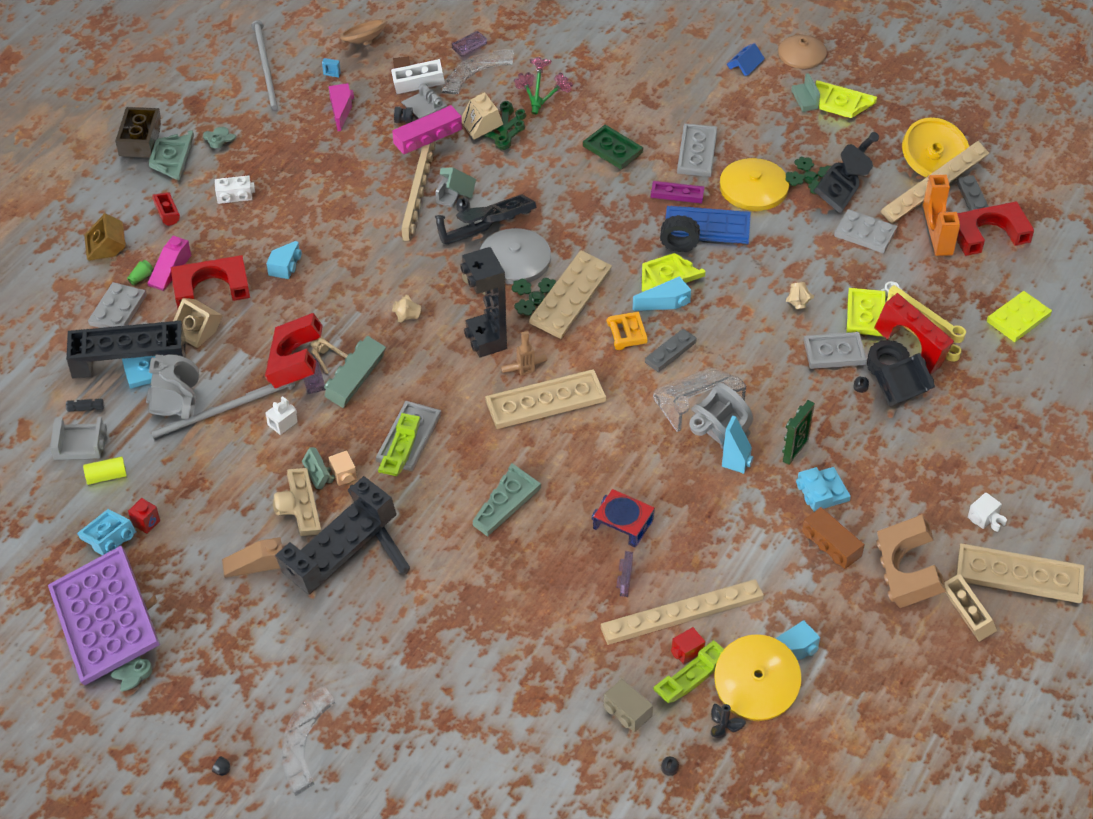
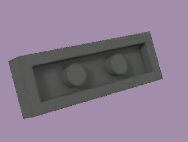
M974 175L957 177L956 183L969 211L989 207Z
M681 329L645 357V363L659 373L696 344L697 338L685 329Z

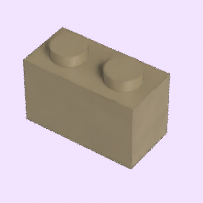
M623 679L618 681L604 694L603 706L609 714H614L624 727L630 728L633 732L637 731L653 715V705Z

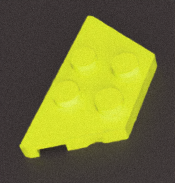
M818 80L815 83L820 92L819 108L844 117L853 118L876 104L877 101L876 96Z
M672 253L642 263V292L679 276L687 283L705 277L706 271L702 268L700 270L693 267L692 262L684 260L676 253Z

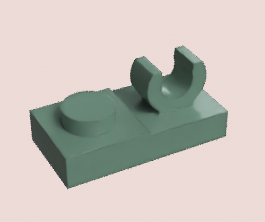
M309 447L302 463L307 468L315 488L323 489L325 483L333 482L335 475L329 474L331 468L325 467L317 449Z

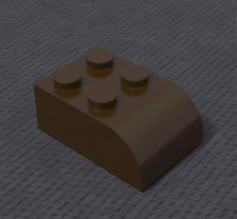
M126 107L115 140L119 156L151 157L161 127L159 108Z

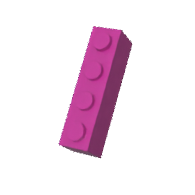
M450 105L392 130L393 143L403 154H407L462 130V116Z

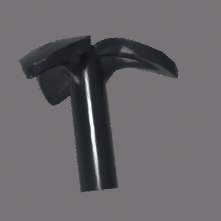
M714 704L712 707V720L720 724L713 726L711 729V735L714 738L726 736L725 728H728L731 732H737L746 724V721L741 718L729 720L731 707L728 704H724L722 707Z

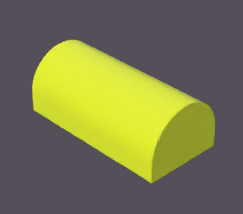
M123 456L83 465L87 485L127 476Z

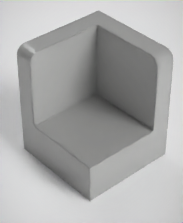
M444 177L436 189V203L453 207L460 194L446 187L448 178Z

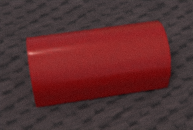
M170 192L152 195L162 222L167 226L175 225L180 219V214Z

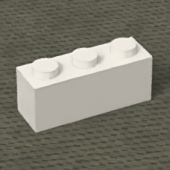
M440 59L391 70L397 94L419 90L420 84H427L428 87L445 84Z

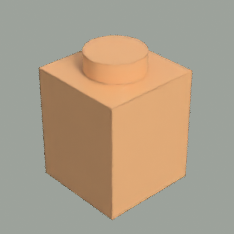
M347 451L328 457L331 472L335 475L338 486L357 480L355 466Z

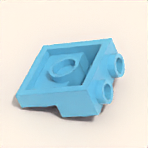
M815 467L799 472L798 479H796L797 487L804 493L807 505L811 506L813 512L820 507L825 509L850 501L851 496L834 467L821 471Z
M107 509L77 534L81 540L90 544L95 552L104 555L116 549L123 542L132 539L136 530L129 519Z

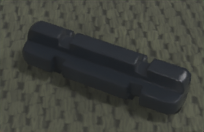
M102 398L95 399V401L93 399L76 400L77 402H74V400L66 401V410L68 412L75 411V409L77 411L93 410V408L96 410L104 409Z

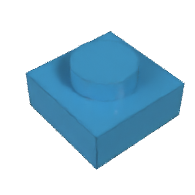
M323 59V75L339 77L341 74L340 61Z

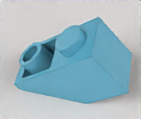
M294 241L272 250L266 263L268 276L290 278L292 272H295L297 260L301 259L302 250L299 249V242Z

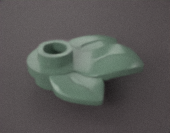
M217 127L213 132H204L203 138L208 140L210 147L221 148L224 146V142L233 141L236 135L229 134V130L226 127Z
M138 656L114 669L111 677L122 680L120 690L122 692L137 686L140 680H144L151 675L152 664L149 660L141 659Z

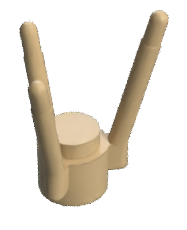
M322 336L310 342L313 348L311 352L316 356L325 374L329 372L319 353L324 354L330 348L345 359L348 356Z

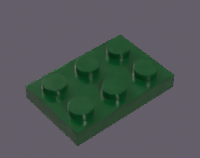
M603 125L583 141V147L619 169H623L641 155L644 148L607 125Z
M807 400L803 406L800 405L796 411V416L790 418L786 424L787 433L784 437L786 443L782 453H784L783 462L788 465L792 463L809 440L815 405L810 400Z

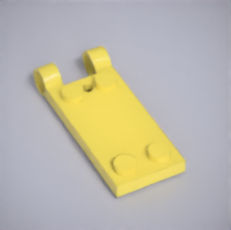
M895 285L889 289L887 301L896 293H899L952 338L954 343L964 341L965 328L951 325L948 321L935 314ZM903 326L905 329H907L908 331H910L911 333H913V334L915 335V333H914L912 330H910L909 328ZM953 344L946 359L952 362L958 361L961 348Z

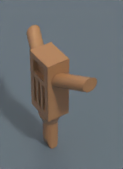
M528 331L521 333L522 343L516 347L517 362L501 366L502 373L518 370L520 376L535 372V365L547 361L546 354L535 357V351L531 343H529Z

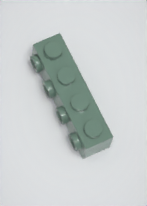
M366 336L363 341L360 340L355 347V352L348 354L343 367L340 365L334 374L335 377L333 379L330 378L325 384L324 388L326 391L324 397L344 408L381 361L386 347L369 336Z

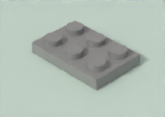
M848 209L835 230L834 236L884 253L897 231V226Z
M112 282L88 319L89 325L98 328L128 325L145 299L146 290Z
M859 332L804 336V345L810 369L866 365L867 359Z

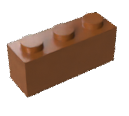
M822 507L804 519L802 527L804 535L815 542L820 550L831 556L836 564H840L846 569L862 557L865 544Z

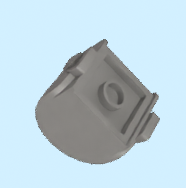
M156 355L155 358L152 357L149 373H153L151 379L152 388H148L146 403L149 404L148 412L163 416L177 414L181 415L182 419H189V416L193 417L196 396L191 388L199 380L198 367L191 360L178 355Z
M717 383L701 403L691 408L695 412L689 422L691 431L699 436L707 433L720 443L723 450L726 428L732 415L737 417L746 437L750 434L748 429L753 422L752 411L733 389L723 383Z

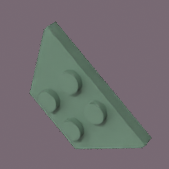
M193 130L188 131L187 135L179 137L178 134H174L169 137L156 139L149 160V166L176 180H180L194 137Z

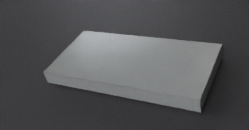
M684 123L677 174L711 177L717 126Z
M405 401L376 456V461L382 462L383 457L387 456L396 434V425L401 413L420 416L416 438L403 468L413 471L441 416V410Z

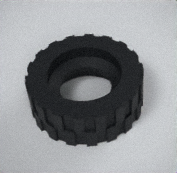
M676 215L665 219L662 223L660 241H662V245L671 251L687 252L693 250L699 244L700 226L693 218ZM685 231L689 233V236L677 237L672 235L671 232Z
M880 340L870 347L867 358L868 370L871 371L872 375H875V371L887 366V364L879 361V357L882 355L893 356L899 362L909 358L910 353L903 344L897 341Z

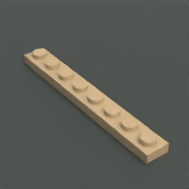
M436 141L423 146L402 224L403 241H410L411 234L415 232L414 222L418 220L417 209L420 210L421 208L420 197L423 198L424 196L423 185L426 186L427 184L426 174L430 172L429 162L433 160L432 150L435 151Z
M977 141L930 175L947 174L948 181L951 183L986 158L989 152ZM929 176L881 210V213L891 224H894L924 202Z
M754 579L601 623V630L609 645L761 601L764 595L757 580Z

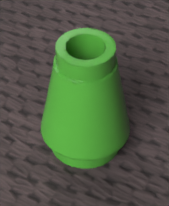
M146 260L139 261L127 277V280L135 286L151 276L154 268Z

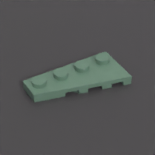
M511 463L506 475H503L496 490L492 491L487 503H484L474 518L473 526L488 537L541 489V483Z

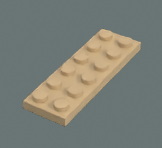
M580 250L532 314L529 323L561 339L611 271L612 265Z
M593 369L485 396V400L496 429L606 402V395Z
M960 543L956 575L960 573L966 583L1081 603L1084 565Z

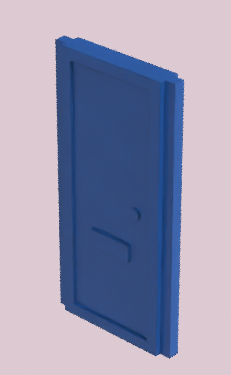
M667 206L666 219L671 216L684 215L697 221V224L700 226L699 240L749 244L751 212ZM685 231L671 232L672 235L677 237L689 236V233Z

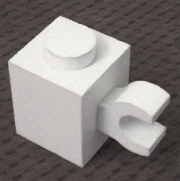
M282 396L281 402L278 404L274 402L273 408L266 412L268 426L279 435L283 434L298 422L297 410L293 405H289V401Z
M984 493L970 506L968 518L982 529L991 523V528L998 532L1000 530L998 523L1005 526L1007 522L1004 516L999 515L1002 504L988 493Z

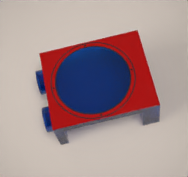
M612 489L608 495L603 497L599 509H595L592 514L593 529L597 530L600 524L603 523L629 535L628 545L636 548L654 520L655 507Z

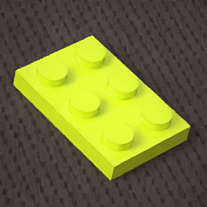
M849 288L846 333L859 332L863 335L883 336L874 327L885 305V291Z
M1022 291L988 316L987 323L1013 342H1016L1050 317L1052 310L1027 292Z

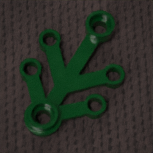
M503 101L500 104L503 125L496 128V130L500 131V135L494 133L493 130L484 134V137L493 139L496 147L500 150L508 149L511 146V139L526 127L524 121H522L526 118L524 109L517 110L515 112L516 116L509 121V115L514 112L513 105L509 101ZM513 126H515V128L508 133V131H509Z

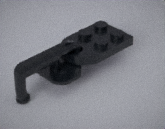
M872 132L858 148L852 144L845 146L841 152L842 162L833 164L813 190L839 213L844 210L858 189V176L868 175L873 167L871 159L864 153L872 143L879 140V135L876 132Z
M520 194L487 207L470 208L456 214L457 219L464 223H469V225L450 232H446L445 216L436 215L435 218L441 242L443 244H450L486 231L493 222L514 219L516 215L528 214L537 207L534 200Z

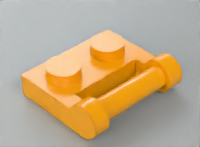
M639 312L607 318L606 321L611 328L616 350L647 343L648 338ZM622 323L626 338H621L618 324Z

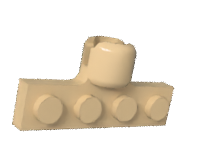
M307 468L288 469L287 477L290 491L276 492L274 494V512L278 516L295 515L300 536L318 535L321 532L308 470Z

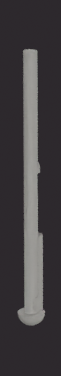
M255 20L251 28L256 32L271 109L276 110L278 106L262 34L264 25L260 20Z
M295 382L276 389L272 384L248 392L243 397L217 407H211L206 411L193 415V417L190 416L189 419H183L151 431V434L155 439L288 387L291 390L294 388Z

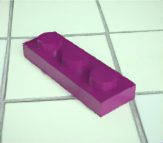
M653 181L650 198L702 203L705 187Z

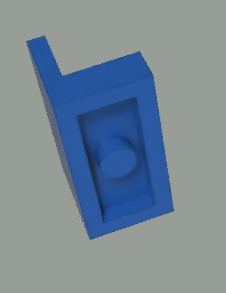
M753 43L744 47L727 63L729 69L739 66L743 74L747 76L765 58L757 45Z

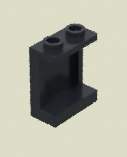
M920 353L892 365L882 367L874 372L889 407L935 388L934 379L929 374L926 361Z

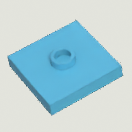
M155 356L122 359L130 389L151 383L153 373H149L151 358H155Z

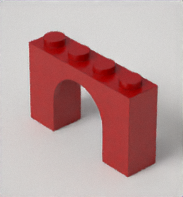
M1017 201L957 213L960 227L956 241L965 256L982 253L985 239L978 227L983 225H995L1005 230L1014 246L1031 243L1034 228Z
M243 255L170 267L177 309L183 298L195 299V287L200 282L211 278L222 279L228 283L232 301L250 298Z
M896 293L885 302L874 329L887 340L896 334L901 326L912 330L921 343V356L926 361L928 372L933 374L942 366L954 340L904 297Z
M314 313L275 327L265 372L266 380L275 389L314 375L316 360L307 349L291 354L299 346L321 338L323 325Z

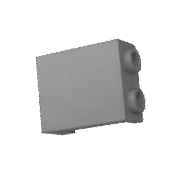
M63 417L55 418L50 443L53 459L101 458V452L105 450V440L103 438L104 435H107V425L103 424L102 417H97L96 424L69 425L64 424Z

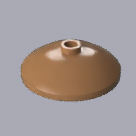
M385 19L367 21L345 30L340 34V37L345 42L367 45L372 43V40L381 34L387 23Z
M799 34L784 39L778 47V55L785 64L791 67L810 69L824 62L827 50L825 45L817 38Z

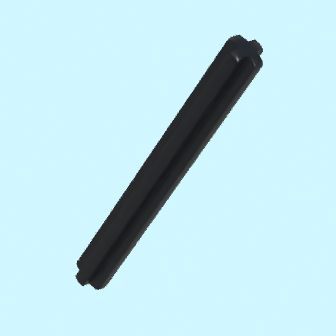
M383 527L375 534L399 573L407 574L410 570L409 564L386 528Z

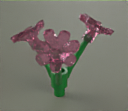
M541 57L530 59V63L537 66L535 96L532 95L530 86L533 85V80L535 79L534 74L531 75L530 72H527L524 76L523 73H519V78L514 79L517 89L523 88L527 91L531 101V113L535 115L538 114L541 105L556 91L562 90L568 93L571 91V87H573V84L568 82L569 79L560 72L554 77L557 84L554 86V89L544 98L540 97L539 89L543 67L550 65L552 60L547 59L541 60Z

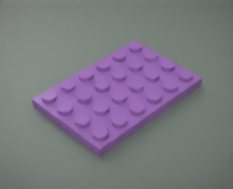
M122 546L48 585L80 682L84 686L160 645L127 554Z

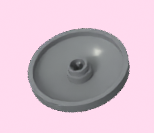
M512 228L498 231L489 236L480 248H492L505 271V284H513L514 281L522 278L526 279L527 282L534 281L547 271L551 262V250L546 240L539 234L526 229Z

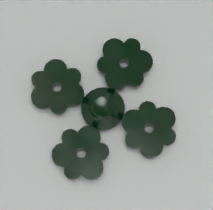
M801 156L794 161V164L797 165L798 169L806 172L803 175L797 171L793 173L787 172L785 180L792 186L803 184L804 180L809 184L810 192L816 194L813 190L819 183V176L823 177L831 166L820 167L817 174L810 171L814 167L812 159Z
M522 278L514 281L511 288L513 292L518 293V295L529 294V300L521 299L518 303H515L514 308L518 310V314L532 315V312L536 309L535 306L541 304L545 298L544 294L550 292L556 284V280L543 278L538 283L540 292H531L532 284L527 282L526 279Z

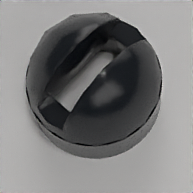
M463 197L457 200V211L461 212L470 209V202L467 198Z
M859 376L855 379L853 388L860 393L866 392L869 388V380L866 377Z
M220 756L214 763L212 772L220 776L228 774L231 767L230 762Z
M671 756L665 757L661 763L662 772L667 776L677 774L679 770L678 760ZM672 762L670 769L666 768L668 763Z

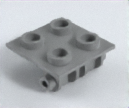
M420 84L418 94L401 102L405 107H412L413 114L418 119L447 107L442 98L437 96L432 89H429L427 84Z

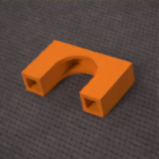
M947 174L929 175L923 202V209L935 256L953 255L960 227L957 212H946V203L950 189Z

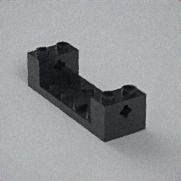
M491 247L464 254L460 264L462 274H466L470 288H474L476 294L485 292L483 297L486 306L484 314L465 320L466 328H464L465 337L470 339L472 350L476 351L479 358L507 349L505 271Z
M181 320L70 330L67 334L66 360L72 379L91 377L93 361L156 355H178L186 358V339Z
M365 476L349 488L354 502L300 550L289 542L275 555L282 573L309 595L397 515L392 497Z

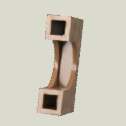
M923 515L877 531L879 539L876 542L879 550L882 551L880 560L886 569L884 578L890 587L888 595L891 602H895L899 608L946 592L943 576L935 565L913 573H903L899 570L901 559L908 551L934 541L930 524Z

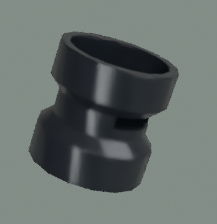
M395 106L394 123H411L413 120V108Z

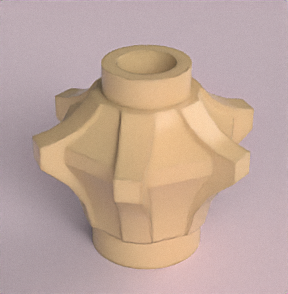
M805 282L791 284L786 302L793 304L795 309L806 308V304L814 299V295L808 291Z
M405 295L398 302H394L392 311L396 313L398 322L401 323L407 319H418L421 305L413 302L409 295Z

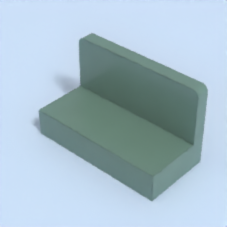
M808 73L805 74L804 84L793 85L791 88L802 112L815 110L819 107L820 92Z
M455 168L440 169V175L448 178L446 186L448 189L467 198H472L476 183L475 178Z

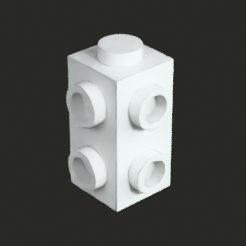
M250 176L215 179L217 203L252 200L255 186L254 182H250Z

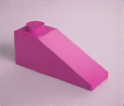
M348 83L328 86L337 131L342 130L352 108L351 100H354L353 89H349Z
M176 236L170 238L163 247L148 281V286L162 291L167 288L172 281L170 267L185 265L192 256L188 240Z

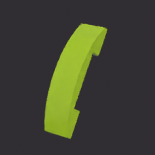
M401 413L396 425V434L387 456H384L378 473L398 476L401 473L412 450L420 423V416Z
M713 640L699 651L697 658L674 676L670 677L668 675L655 685L653 690L667 703L680 699L699 686L715 671L718 658L724 649Z

